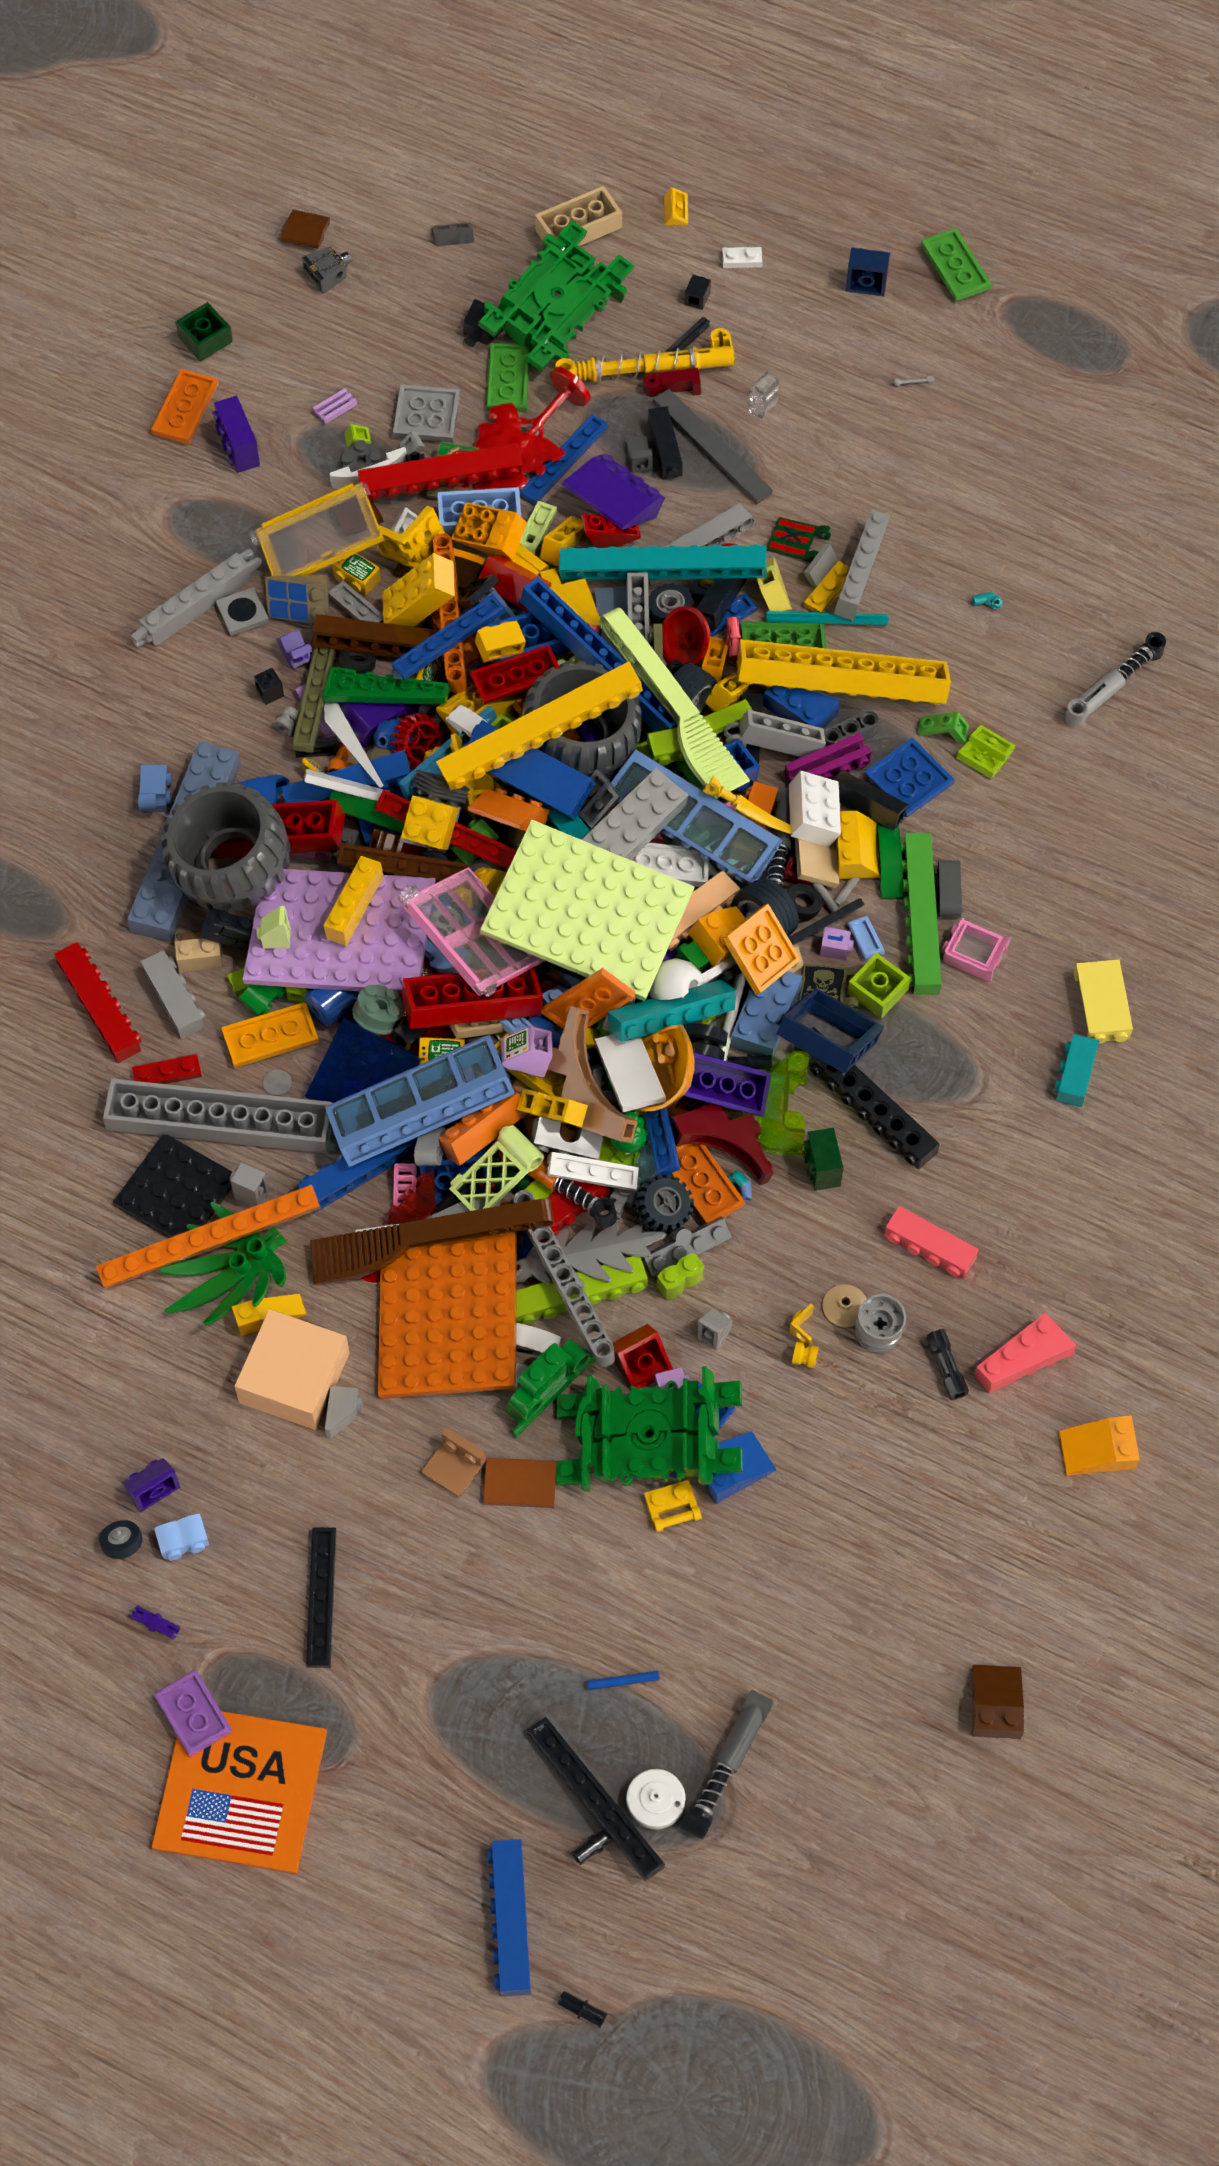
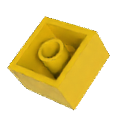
M412 795L401 838L438 849L448 850L459 807Z

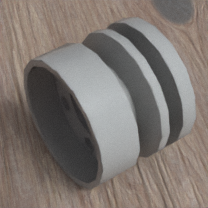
M885 1294L872 1295L864 1300L859 1308L854 1328L856 1339L862 1347L871 1352L882 1353L888 1352L897 1346L901 1340L907 1317L905 1309L899 1300Z

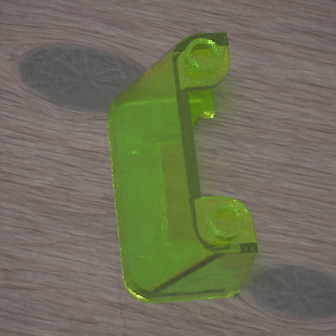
M794 1051L766 1071L772 1074L764 1117L759 1116L762 1133L758 1138V1142L762 1145L763 1152L802 1155L805 1118L799 1112L788 1111L789 1094L794 1095L795 1089L799 1085L806 1086L809 1053L806 1051Z

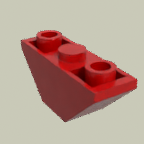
M581 515L585 534L594 547H620L641 538L639 525L622 530L604 516Z

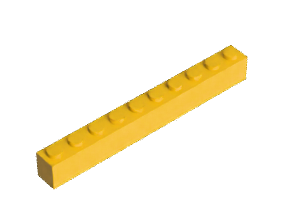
M628 661L436 761L438 768L450 790L460 789L468 781L483 777L489 770L493 768L498 769L511 759L520 758L526 751L532 748H539L545 741L560 737L564 731L579 727L582 722L589 718L594 719L600 716L603 711L609 708H616L622 701L637 697L643 691L641 681Z

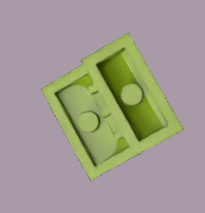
M980 725L970 735L969 741L958 751L956 758L992 779L1010 757L1016 745Z

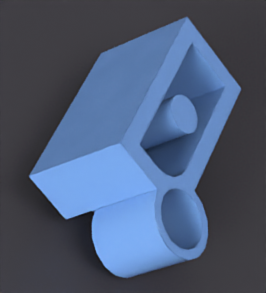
M141 765L138 805L142 813L167 812L168 804L172 802L171 791H168V786H172V773H168L167 765Z

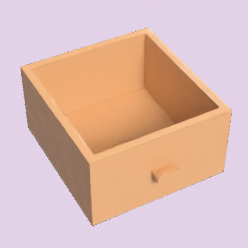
M269 1309L235 1384L238 1402L304 1427L317 1430L329 1401L330 1386H336L350 1354L347 1336Z

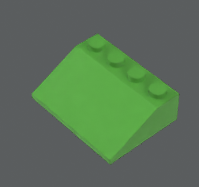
M741 622L743 640L827 649L824 624Z

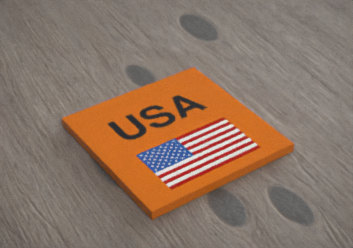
M221 1711L233 1732L192 1757L188 1755L177 1736L152 1850L297 1875L327 1729Z

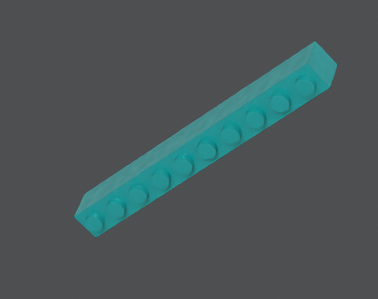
M755 544L752 546L712 545L703 547L697 545L690 547L630 546L628 548L568 547L560 549L559 572L561 581H576L584 578L586 580H627V573H648V580L767 578V546Z

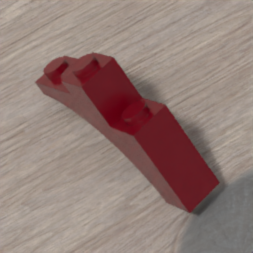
M712 1104L672 1117L670 1124L676 1146L699 1144L722 1150L740 1161L752 1173L759 1185L768 1183L774 1173L772 1164L766 1159L763 1147L757 1141L762 1133L761 1127L752 1114L729 1121L727 1112L721 1106Z

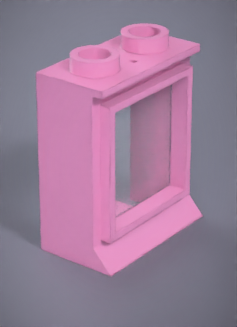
M962 917L959 925L955 923L952 928L950 942L946 940L941 950L944 953L942 962L990 983L995 967L999 966L1003 952H1006L1008 949L1010 937H1002L972 924Z

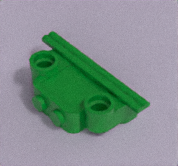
M573 1339L568 1340L562 1347L553 1343L520 1375L517 1380L518 1390L505 1406V1412L519 1423L512 1430L514 1438H517L557 1398V1395H560L594 1361L588 1350L583 1349Z

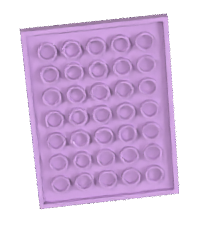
M284 869L285 877L281 884L276 883L273 894L270 896L266 894L261 897V903L256 907L243 976L244 984L359 992L368 985H382L388 989H395L401 994L403 978L420 977L422 975L428 937L401 903L417 897L420 891L436 884L435 878L384 875L347 946L327 940L323 925L351 873ZM430 901L418 907L429 921L433 906ZM279 906H285L291 927L290 948L263 949L261 940L257 938V927H261V918Z

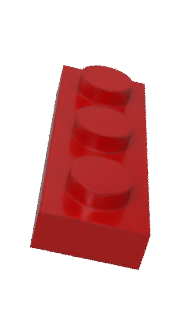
M198 1054L132 1067L134 1081L170 1084L202 1077Z

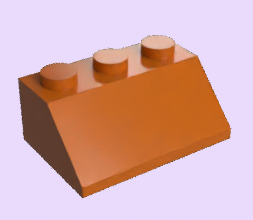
M496 787L495 791L486 789L469 805L467 810L527 831L531 820L545 825L550 811L543 808V803L532 799L530 803L526 802V797L513 793V796L507 795V790Z

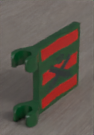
M779 517L767 545V551L806 560L811 563L819 552L809 551L815 535L823 540H829L831 537V527L827 525L815 526Z

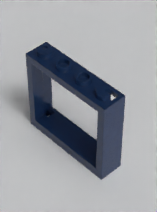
M816 988L810 994L806 993L802 1000L799 999L794 1007L791 1006L786 1014L783 1013L781 1019L777 1022L779 1028L776 1034L845 1074L876 1045L884 1026ZM812 1011L859 1039L847 1050L799 1021Z

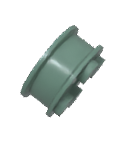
M368 985L359 992L352 1010L353 1017L360 1027L370 1033L379 1035L392 1033L399 1025L400 1019L405 1012L399 992L382 985Z

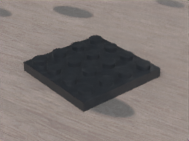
M163 1134L115 1198L113 1205L171 1238L190 1231L187 1228L188 1224L199 1226L207 1224L215 1213L211 1202L220 1205L232 1189L230 1181L232 1171L175 1138Z

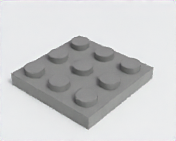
M400 385L393 438L404 439L410 431L417 432L421 440L453 443L460 389Z

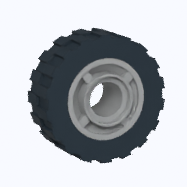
M675 583L656 587L648 597L649 618L655 624H662L669 612L677 607H693L692 594L688 592L687 588Z

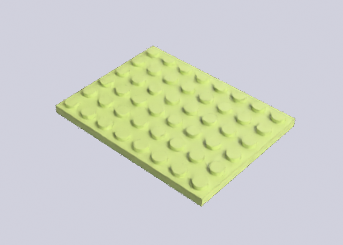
M531 820L481 927L480 933L585 977H589L596 971L604 968L634 990L635 998L645 1001L695 887Z

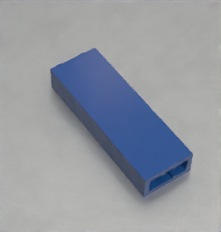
M481 720L473 728L470 741L465 743L463 747L496 731L498 728ZM533 748L526 751L520 758L511 759L505 762L502 767L498 769L493 768L486 772V774L543 803V805L573 821L596 784L592 778Z

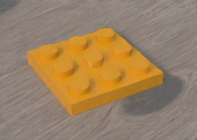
M769 904L761 906L722 938L755 995L763 992L801 960Z

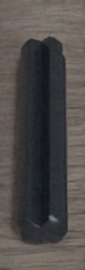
M702 317L666 352L676 351L677 348L680 351L686 349L710 326L709 319Z

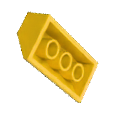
M472 684L464 692L448 699L446 704L437 706L436 710L452 734H456L458 731L445 719L459 705L470 709L477 715L488 706L494 708L497 717L500 714H513L516 712L512 706L513 703L526 697L528 690L484 705Z

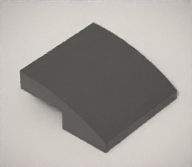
M597 769L590 776L596 784L578 814L592 829L621 798L613 784Z

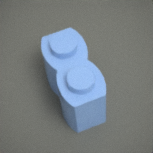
M200 1514L187 1516L178 1521L165 1523L154 1528L163 1559L177 1560L186 1552L199 1553L209 1545Z

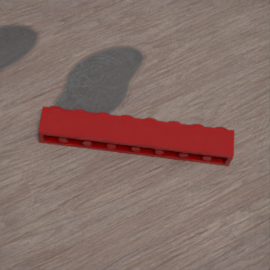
M518 443L362 469L358 470L359 485L364 486L369 501L372 502L384 497L395 498L401 494L408 493L412 495L424 490L435 491L441 487L448 486L453 488L464 483L475 484L481 480L493 481L504 476L515 477L522 474V460Z

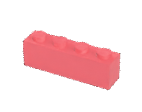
M901 1206L897 1208L885 1229L884 1236L887 1237L888 1241L895 1245L900 1244L913 1255H920L933 1266L942 1267L953 1277L964 1279L978 1255V1248Z

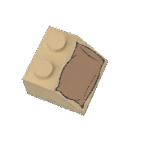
M202 930L175 933L176 960L179 973L223 968L220 943L203 939Z

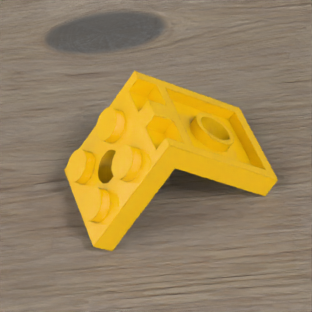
M426 506L402 534L379 525L384 541L376 544L382 556L413 569L430 556L434 551V537L445 533L434 509Z

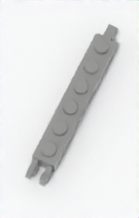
M251 549L246 550L240 555L236 552L140 619V626L131 635L132 642L137 648L146 642L159 645L215 606L216 600L229 596L249 582L251 573L260 567L262 560L257 557L249 561L254 555Z

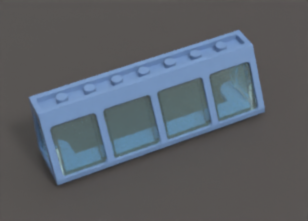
M635 750L611 782L621 796L616 804L618 805L655 768L659 769L689 795L686 806L663 828L662 833L672 839L674 836L682 840L680 844L689 850L692 847L699 850L698 855L705 860L710 861L712 858L718 862L716 865L718 868L726 873L728 870L736 873L734 878L744 884L749 885L750 882L752 883L760 879L783 840L719 800L714 799L711 795L704 793L698 787L648 756Z
M489 1034L326 1106L325 1109L339 1148L350 1167L514 1095L515 1092L506 1068L503 1067L500 1055Z

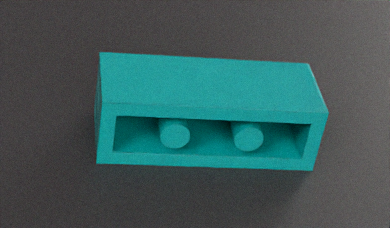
M1073 1034L1072 1041H1067L1064 1054L1068 1055L1067 1060H1062L1059 1073H1063L1061 1080L1057 1079L1054 1092H1058L1056 1101L1082 1107L1099 1040Z

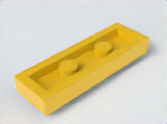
M838 561L804 601V607L812 612H825L841 593L850 567Z

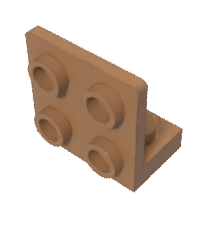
M446 1427L442 1433V1444L423 1468L422 1474L457 1497H461L486 1463V1451Z

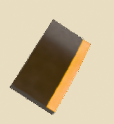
M454 548L458 590L463 591L472 581L478 579L486 558ZM398 563L394 575L403 577L412 568Z

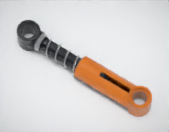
M498 1149V1156L503 1161V1152ZM546 1159L543 1160L538 1168L527 1173L551 1191L558 1189L559 1193H564L568 1199H573L575 1204L582 1205L583 1209L587 1210L594 1217L598 1226L608 1228L615 1224L617 1213L614 1202L611 1199L593 1197L590 1195V1192L587 1193L582 1190V1186H576L574 1181L570 1182L567 1179L547 1176L548 1164ZM602 1211H610L606 1215L600 1214Z

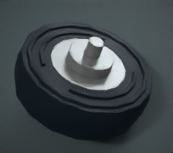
M129 1520L111 1523L104 1528L99 1537L101 1550L107 1557L112 1559H123L137 1552L143 1541L140 1528Z

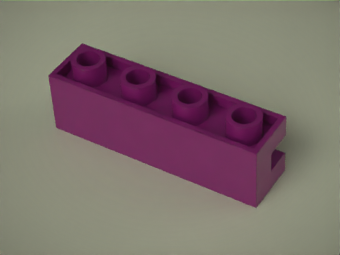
M859 732L785 764L784 776L788 783L800 771L831 779L842 770L850 773V771L857 768L866 767L871 762L872 751L868 745H863L864 738Z

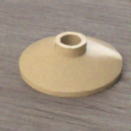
M837 1285L825 1294L822 1303L823 1313L827 1320L835 1326L842 1328L854 1327L859 1308L867 1298L860 1289L852 1285ZM847 1300L850 1302V1304L843 1305L842 1301Z

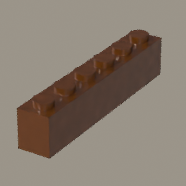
M316 614L312 646L400 658L439 630Z

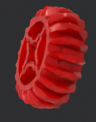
M414 713L405 716V719L398 720L399 725L394 726L395 730L399 731V733L391 734L392 737L397 738V741L390 743L391 745H397V748L391 752L396 753L405 750L411 770H414L423 762L426 751L434 750V747H441V743L445 741L440 737L444 732L438 731L440 725L434 723L435 719L429 718L426 714Z

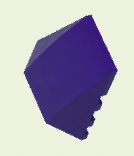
M337 702L363 749L373 743V733L382 721L396 719L401 715L405 718V716L414 713L420 714L423 709L419 704Z

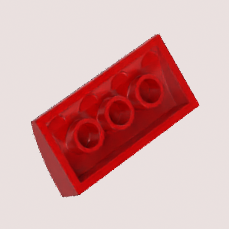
M548 644L471 671L470 676L479 698L485 705L530 689L533 682L539 676H543L544 672L551 667L559 669V664Z

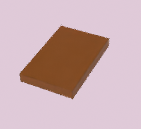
M486 1458L484 1505L554 1508L557 1461Z

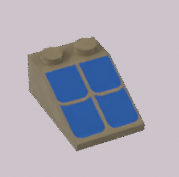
M327 574L265 577L268 618L315 623L316 614L330 616Z

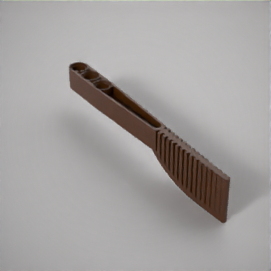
M537 1199L310 1240L314 1285L350 1280L375 1273L392 1264L409 1248L550 1226L554 1224L551 1200Z

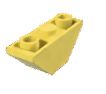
M772 557L767 560V578H757V581L770 611H790L792 607L776 559Z

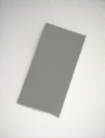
M824 544L804 572L813 588L819 585L838 560L830 544Z

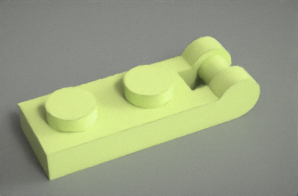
M538 501L527 522L520 544L534 555H537L540 545L557 513L556 506ZM528 538L534 540L533 543L527 542Z

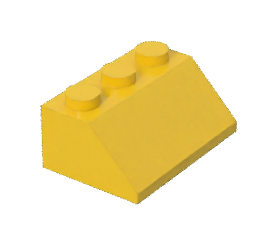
M840 811L841 834L835 839L839 879L881 878L877 822L858 811Z

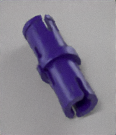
M139 1605L135 1607L137 1611L133 1610L131 1614L132 1620L149 1627V1630L152 1632L157 1631L172 1640L176 1638L174 1634H178L180 1630L179 1625L162 1618V1615L159 1613L154 1614Z

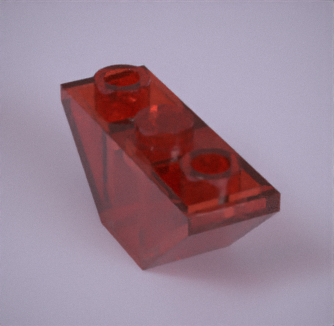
M431 1168L427 1173L423 1171L416 1179L417 1185L413 1189L408 1188L401 1196L403 1201L398 1206L393 1205L386 1214L388 1216L386 1220L387 1225L427 1219L437 1207L435 1176Z

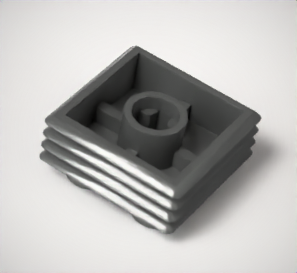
M422 770L415 771L417 774L414 775V782L411 784L417 788V793L428 796V799L440 802V799L445 800V803L452 806H457L458 803H466L465 800L468 799L466 796L469 795L468 791H470L468 787L464 786L460 789L450 790L442 775Z

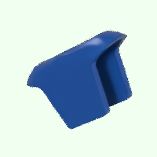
M276 774L256 777L238 783L243 784L246 789L251 787L257 790L271 804H278V797L283 793L281 787L289 785L290 781L287 777Z

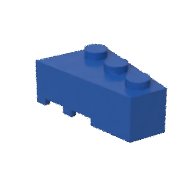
M774 685L764 692L763 706L780 718L824 729L838 715L840 700L814 691H808L804 688L788 689L784 686Z

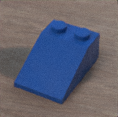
M752 1431L719 1443V1449L742 1448L743 1473L717 1475L713 1473V1482L704 1486L716 1504L776 1471L775 1466Z

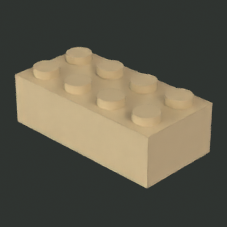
M602 186L535 214V230L542 241L547 234H552L557 238L559 233L573 220L587 231L585 238L578 244V246H581L621 229L622 211L606 188Z

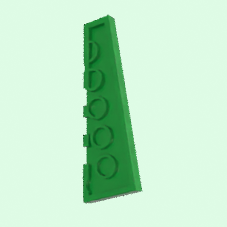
M331 667L322 696L324 702L446 704L450 686L449 683L417 680L415 678L401 680L395 679L393 675L386 674L385 677L375 676L374 672L360 674L356 673V670Z

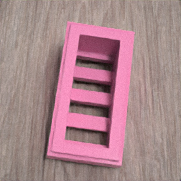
M394 1164L393 1212H416L417 1165ZM399 1182H412V1184H399ZM399 1191H412V1193H399ZM398 1200H411V1203H398Z

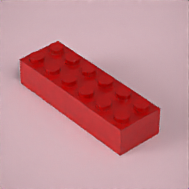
M338 800L271 804L285 825L290 843V853L339 850L345 812ZM241 838L229 839L219 844L214 852L218 858L246 856L254 847V844L249 840Z
M534 967L480 996L475 993L459 973L403 978L401 998L410 1029L541 1015L543 995ZM500 968L497 971L501 972L507 968ZM488 970L472 971L481 982L493 976Z

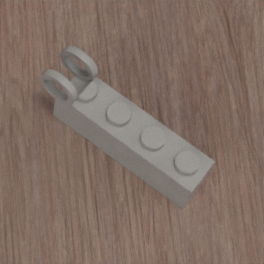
M747 709L739 722H731L724 727V735L727 737L725 745L733 740L740 739L745 747L747 744L804 757L822 749L826 744L823 728ZM733 727L740 728V732L737 734H730L728 730Z

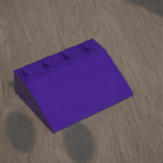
M605 453L591 458L562 482V486L622 530L655 519L665 500V497L657 489L647 485L642 478L629 472L627 467L618 464L612 456Z

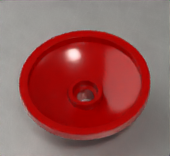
M677 607L669 612L662 623L663 656L669 664L674 659H677L685 665L688 663L698 665L708 651L710 643L709 626L704 615L694 607Z

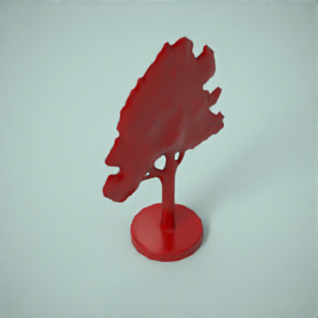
M556 366L550 372L552 384L559 394L540 415L533 419L518 416L515 405L512 403L495 405L489 410L488 418L495 419V422L479 424L478 441L474 442L472 446L483 449L518 443L522 460V474L515 477H499L493 481L481 480L473 484V490L500 489L503 487H519V490H521L528 484V479L524 475L526 472L535 471L537 475H543L545 465L542 462L561 460V457L565 455V451L552 443L548 438L543 437V426L565 399L582 407L591 400L588 389L576 375L559 366ZM523 425H533L529 429V431L523 433L520 430L521 426Z

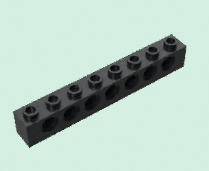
M815 1027L811 1028L812 1030L821 1034ZM794 1045L793 1053L796 1059L801 1063L804 1062L814 1076L820 1077L830 1091H835L841 1096L843 1103L856 1110L859 1118L871 1124L873 1130L879 1136L885 1137L894 1150L900 1151L910 1165H915L920 1169L938 1153L940 1143L856 1065L845 1074L839 1070L832 1072L828 1069L834 1067ZM849 1082L852 1083L853 1086H846L844 1085V1083ZM861 1097H866V1098H868L869 1100H868V1101H862L860 1098H861ZM876 1112H883L885 1115L879 1116ZM897 1126L901 1130H893L891 1127ZM914 1141L916 1145H909L907 1142Z

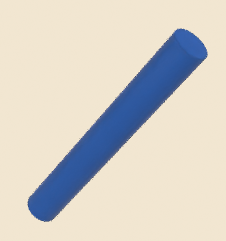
M659 1671L587 1680L588 1690L656 1681L660 1680Z

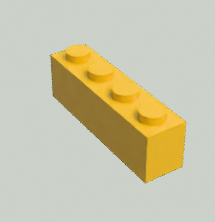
M363 856L359 858L323 925L327 940L344 946L348 945L384 877L381 862Z

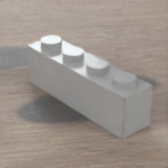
M163 950L140 961L143 973L180 1039L204 1029L203 1020L206 1019L201 1007L197 1008L194 1002H196V999L191 990H186L184 986L186 981L181 973L177 974L175 970L177 966L172 956L168 957Z

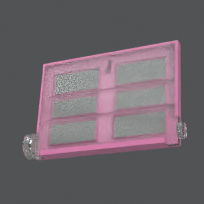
M469 867L422 891L414 884L406 887L398 896L401 905L478 996L485 994L486 997L492 995L496 991L497 986L545 961L510 945L500 944L498 940L480 933L495 897Z

